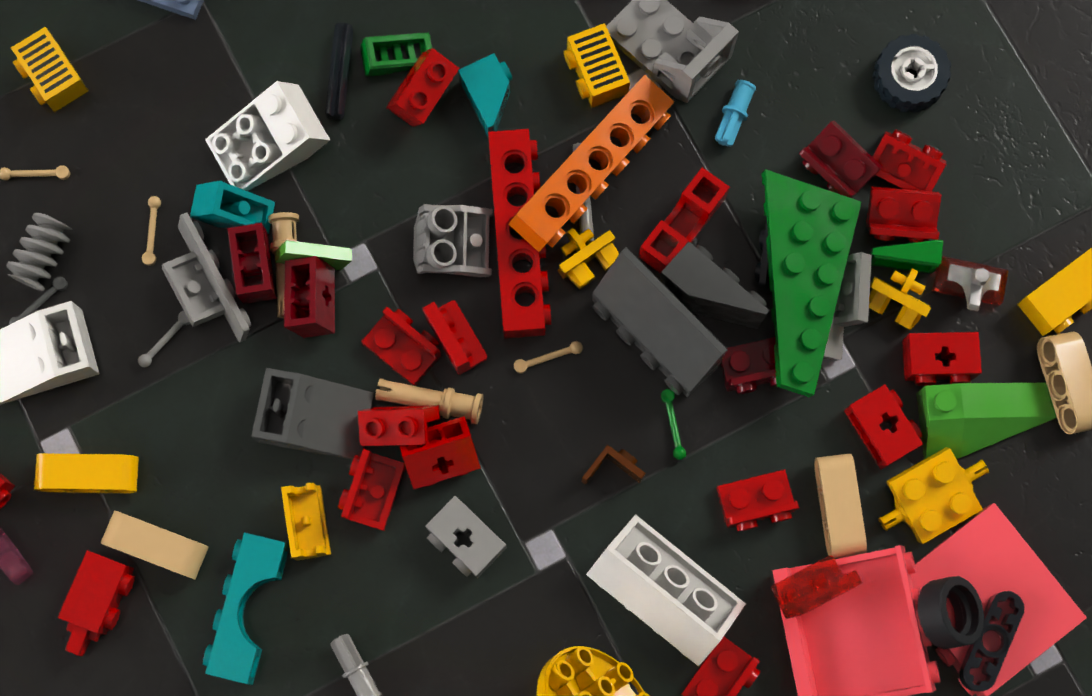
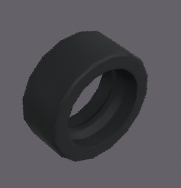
M960 576L929 581L922 587L918 597V615L921 627L933 645L941 649L973 645L980 638L983 631L984 612L980 597L971 583ZM947 597L954 608L955 628L948 617L946 608Z

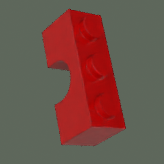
M702 167L682 192L672 212L664 221L661 220L641 245L638 258L661 274L663 269L688 242L692 243L726 199L730 186Z

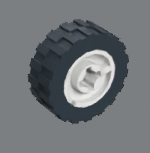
M917 34L898 36L896 40H891L886 48H883L875 63V70L873 72L874 88L880 94L881 100L883 102L886 101L889 107L893 109H900L901 112L913 111V113L919 112L921 109L926 110L939 100L951 79V62L947 58L948 54L945 49L943 50L937 41H932L928 36H918ZM913 69L917 72V77L914 78L913 74L905 71Z

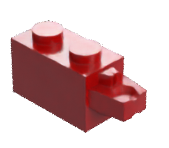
M86 551L57 617L67 621L66 630L72 632L65 651L78 656H84L91 640L97 642L101 634L106 635L108 629L112 630L115 627L120 616V610L117 608L122 596H127L134 584L135 577L132 576L134 568L97 553Z

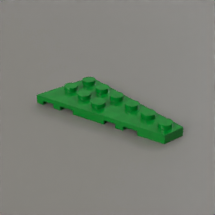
M765 169L761 175L762 185L765 187L766 200L764 202V216H767L768 237L766 238L769 285L773 297L771 313L772 322L775 324L776 344L774 345L776 383L779 388L811 397L815 393L861 201Z

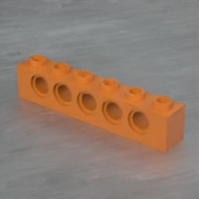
M644 75L520 209L508 225L538 252L546 244L553 248L566 233L561 227L568 220L574 224L588 209L583 203L589 196L596 200L609 186L604 181L608 175L613 173L617 177L630 161L626 158V155L631 150L638 153L651 139L646 133L652 127L658 131L671 117L667 110L675 101ZM631 114L638 115L642 120V124L636 123L632 119ZM610 136L618 138L622 147L615 146L611 142ZM589 159L597 161L601 166V170L592 168L589 164ZM571 182L576 184L580 190V194H575L571 192L567 186V183ZM545 206L554 207L559 214V218L549 216Z

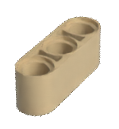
M1075 331L1042 337L1037 344V354L1061 429L1067 434L1092 430V366L1082 337Z
M852 454L815 457V477L826 550L829 558H842L867 553L866 534Z
M114 510L100 542L103 545L194 580L209 548L207 545Z

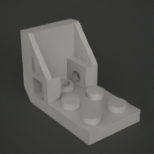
M632 0L606 26L615 46L675 99L685 103L732 57L739 31L729 22L699 16L692 23L667 0Z

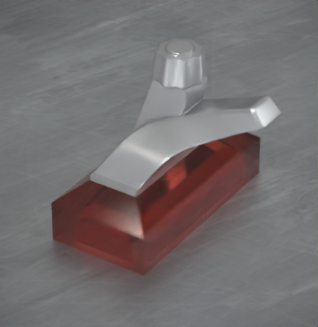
M942 256L941 265L936 270L932 291L966 298L967 309L979 311L980 302L1000 306L1004 300L1009 270Z

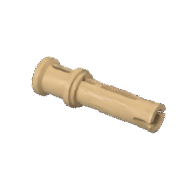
M279 212L268 216L269 223H272L273 233L270 251L275 255V251L286 240L297 241L296 223L299 221V214ZM276 263L278 318H284L285 264Z
M382 378L379 379L377 386L380 389H376L375 399L378 401L382 400L408 406L439 405L442 418L449 419L450 416L459 418L465 416V419L471 420V424L477 425L483 405V394L477 393L476 396L457 393L454 388L438 391L387 381Z

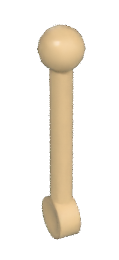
M63 165L57 167L56 170H10L6 167L0 169V179L4 181L9 180L11 177L57 176L60 180H66L70 177V170Z
M151 196L148 200L150 219L147 249L142 255V261L147 266L154 265L157 260L153 253L157 209L161 206V200L157 196Z
M574 341L569 347L528 361L518 359L514 363V369L519 374L525 373L528 367L570 353L579 354L583 350V345L579 341Z

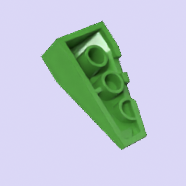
M957 383L928 385L916 393L924 459L945 447L951 448L955 458L960 459L1057 418L1046 383Z

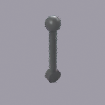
M60 276L56 277L53 280V286L18 317H12L9 320V325L32 314L57 291L66 290L68 286L66 279Z

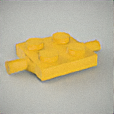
M945 447L892 477L886 483L894 496L896 509L878 518L879 522L882 523L881 526L887 531L903 521L911 528L918 543L924 544L977 514L983 509L973 492L972 481L989 473V469L986 468L987 465L983 460H980L976 464L964 469L959 465L951 448Z

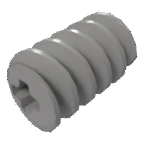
M34 213L32 219L39 226L27 225L25 230L32 238H20L19 243L26 250H14L13 255L19 262L8 261L6 267L13 275H7L33 289L44 291L45 288L39 283L38 279L51 278V275L44 267L57 266L51 254L63 255L64 251L57 243L58 241L69 243L70 239L63 231L64 229L72 230V228L46 214Z

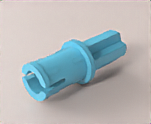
M745 80L736 81L729 103L723 106L722 109L724 115L715 135V140L718 144L729 147L734 144L742 121L747 120L748 114L746 111L756 90V86Z

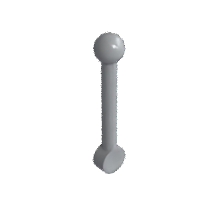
M184 311L179 313L178 321L147 354L139 356L138 364L141 367L150 366L152 358L183 325L190 324Z

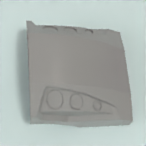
M423 204L420 206L414 225L413 261L417 274L447 273L472 277L491 276L492 269L489 268L490 217L493 216V209L467 205Z

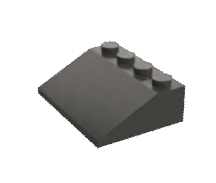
M627 247L620 252L593 292L592 301L595 304L592 307L603 320L607 321L610 319L618 327L616 332L626 344L630 346L634 343L643 352L640 355L642 360L652 370L658 368L667 377L664 380L667 386L677 395L682 392L688 398L718 369L727 352V349Z

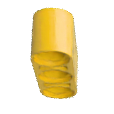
M37 454L34 490L60 493H137L139 457L122 454Z

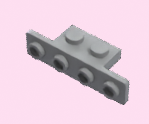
M187 212L181 214L178 229L190 253L163 263L162 270L192 327L224 314L238 342L245 341L250 330L249 327H251L247 312L243 308L239 309L234 300L235 292L233 286L228 279L222 278L218 270L220 266L217 256L213 250H207L203 242L204 234L197 221L192 222Z
M859 252L848 255L823 358L834 361L841 360L844 327L868 323L872 257L870 254Z

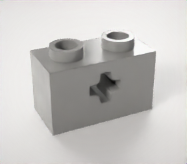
M456 496L425 526L430 532L427 539L441 553L447 548L456 557L452 562L453 565L466 577L473 573L478 578L507 548L506 544ZM459 532L464 535L468 532L472 533L470 536L472 545L469 548L464 544L459 548L456 546L458 543L456 535Z

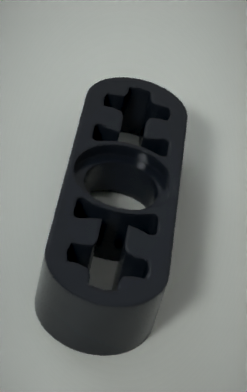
M1003 591L996 593L987 603L984 611V628L981 636L973 645L969 646L959 671L961 683L971 691H986L990 689L998 677L1024 614V603L1020 596L1014 592ZM1009 599V607L1014 609L1013 614H1006L1001 622L1002 625H1008L1006 631L1002 626L990 624L989 621L990 619L993 621L999 620L1002 609L997 607L998 602H1005ZM989 630L995 631L1001 638V646L995 652L985 649L982 643L983 635ZM976 652L983 657L994 658L993 664L985 662L983 665L982 674L986 675V680L978 681L974 684V676L969 674L970 669L978 668L983 659L975 657Z

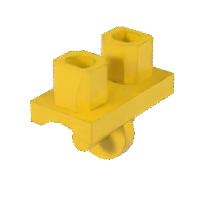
M573 228L568 230L566 235L570 242L562 246L561 250L566 256L575 250L577 253L559 265L558 273L563 279L568 276L570 281L581 289L595 279V276L586 265L593 258L598 260L605 271L609 270L619 255L614 246L616 238L609 230L586 246L585 243L594 237L590 229H587L580 235Z
M911 268L907 276L896 270L893 272L890 280L900 284V289L874 276L870 284V288H872L869 295L870 309L883 314L891 299L899 302L903 306L894 321L909 330L917 324L922 315L927 317L931 310L930 305L907 294L911 290L921 295L926 287L915 281L918 274L917 270Z

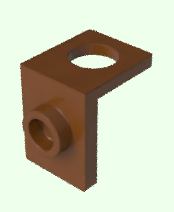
M607 445L582 477L581 482L586 485L606 458L639 483L643 480L646 473L636 466L638 461L624 449H620L617 452Z

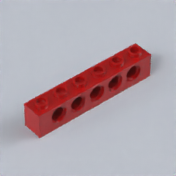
M529 129L488 132L504 339L545 335V325H552L550 304L543 305L542 292L549 291L547 271L540 270V258H546V249L544 246L538 252L525 239H515L511 235L513 228L508 225L534 193L540 189L539 172H532V160H538L537 140H530ZM512 162H518L524 168L519 173H510L506 170V167ZM516 194L524 196L527 200L521 206H513L508 202L509 198ZM519 260H527L532 264V268L528 272L520 273L513 268V265ZM521 293H530L535 298V301L530 306H521L516 302V298Z

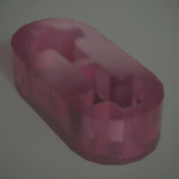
M0 527V568L14 584L19 585L29 578L33 571Z

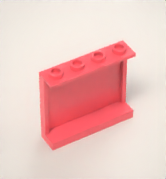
M995 503L983 508L973 519L915 563L916 573L911 574L913 587L920 588V590L929 581L960 576L968 580L980 597L983 612L989 599L994 594L1003 591L1016 593L1024 603V614L994 685L986 691H971L958 678L962 687L971 696L975 694L977 696H990L1087 618ZM947 597L946 608L948 617L955 628L954 608ZM1009 599L1005 602H998L997 607L1002 609L999 620L993 621L990 619L989 621L990 624L1002 626L1006 631L1008 625H1002L1001 622L1006 614H1013L1014 609L1009 607ZM987 631L982 638L983 646L990 652L997 651L1001 646L999 634L995 631ZM970 645L950 649L938 647L935 650L947 666L953 665L959 672ZM976 652L975 657L983 659L978 668L970 669L969 674L974 676V684L978 681L986 680V675L982 674L983 665L985 662L993 664L994 658H986Z
M899 545L894 548L819 563L772 570L798 696H909L936 691L935 683H940L939 670L936 661L929 660L927 647L932 646V642L926 637L918 615V597L921 590L920 588L913 587L911 574L916 573L915 561L912 552L905 551V546Z

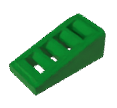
M429 32L365 37L360 45L365 76H380L411 70L418 59L415 56L413 44L419 43L420 53L432 48ZM400 46H405L408 59H403ZM392 48L394 60H389L387 49ZM378 50L380 61H376L374 51Z
M943 240L873 248L869 253L872 255L871 266L907 271L913 268L918 272L932 274L941 265Z

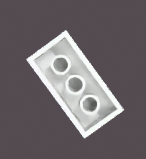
M636 514L609 544L586 574L599 587L612 595L626 609L634 613L697 666L718 645L746 605L745 602Z

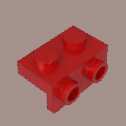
M363 449L361 456L355 455L349 471V475L354 476L350 490L344 488L338 504V509L343 510L341 517L385 531L403 476L405 463L372 453L366 449Z

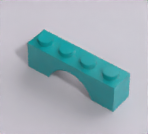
M245 532L242 540L238 539L236 541L232 554V560L236 561L232 575H227L223 585L222 594L226 595L223 610H217L213 621V630L217 631L213 645L208 644L203 658V665L207 666L205 674L253 685L262 649L250 639L245 630L243 620L244 609L249 597L256 589L266 583L282 579L290 546L286 542Z

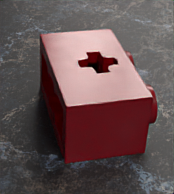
M262 223L227 228L236 295L243 304L277 299L269 237Z
M317 256L285 261L284 327L303 338L335 334V268Z

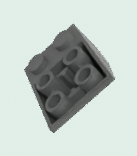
M688 242L661 272L659 281L693 314L758 329L770 311L765 307L767 305L766 301L758 293L752 290L750 292L746 291L738 284L740 282L739 278L728 268L722 270L712 261L713 256L709 251L700 245L695 247L692 243Z
M266 368L251 437L262 444L353 460L355 455L361 456L364 447L359 442L358 411L372 407L374 392L300 373Z

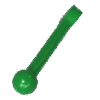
M665 389L661 393V400L663 403H666L675 446L673 456L677 460H682L686 457V450L681 445L672 403L675 394L672 390Z

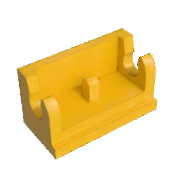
M306 483V486L302 487L291 485L281 487L291 558L296 561L331 555L321 485H316L315 483Z

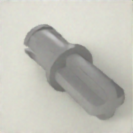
M343 634L331 642V647L345 672L342 676L343 678H348L356 695L381 696V692H379L366 667L369 665L368 661L363 662L350 635Z

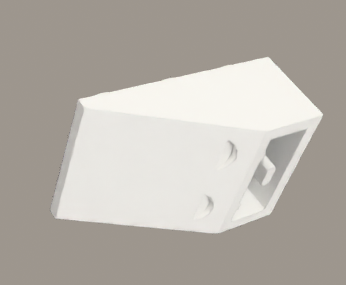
M276 81L205 140L230 185L249 191L306 160L327 144L330 138L298 84Z
M72 301L36 311L0 329V405L100 374L83 311Z

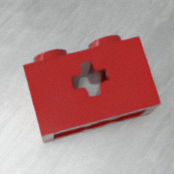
M433 48L421 53L386 108L412 127L424 124L460 68Z
M979 332L909 333L902 340L905 381H915L917 386L937 384L936 380H950V384L971 383V380L982 373ZM941 354V358L948 360V363L943 366L942 361L935 360L937 355Z
M886 384L850 404L844 410L881 470L923 445L920 439L922 433L918 425L912 419H907L901 409L903 408L902 400L893 389L889 390ZM890 421L892 423L890 429L882 430L880 428L882 422Z
M465 416L428 427V442L426 444L399 445L413 490L481 469Z

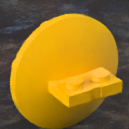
M585 646L569 647L553 656L544 665L537 684V696H650L644 692L641 685L635 679L629 665L624 662L619 663L600 650ZM629 682L635 686L639 693L638 695L633 692L628 684Z

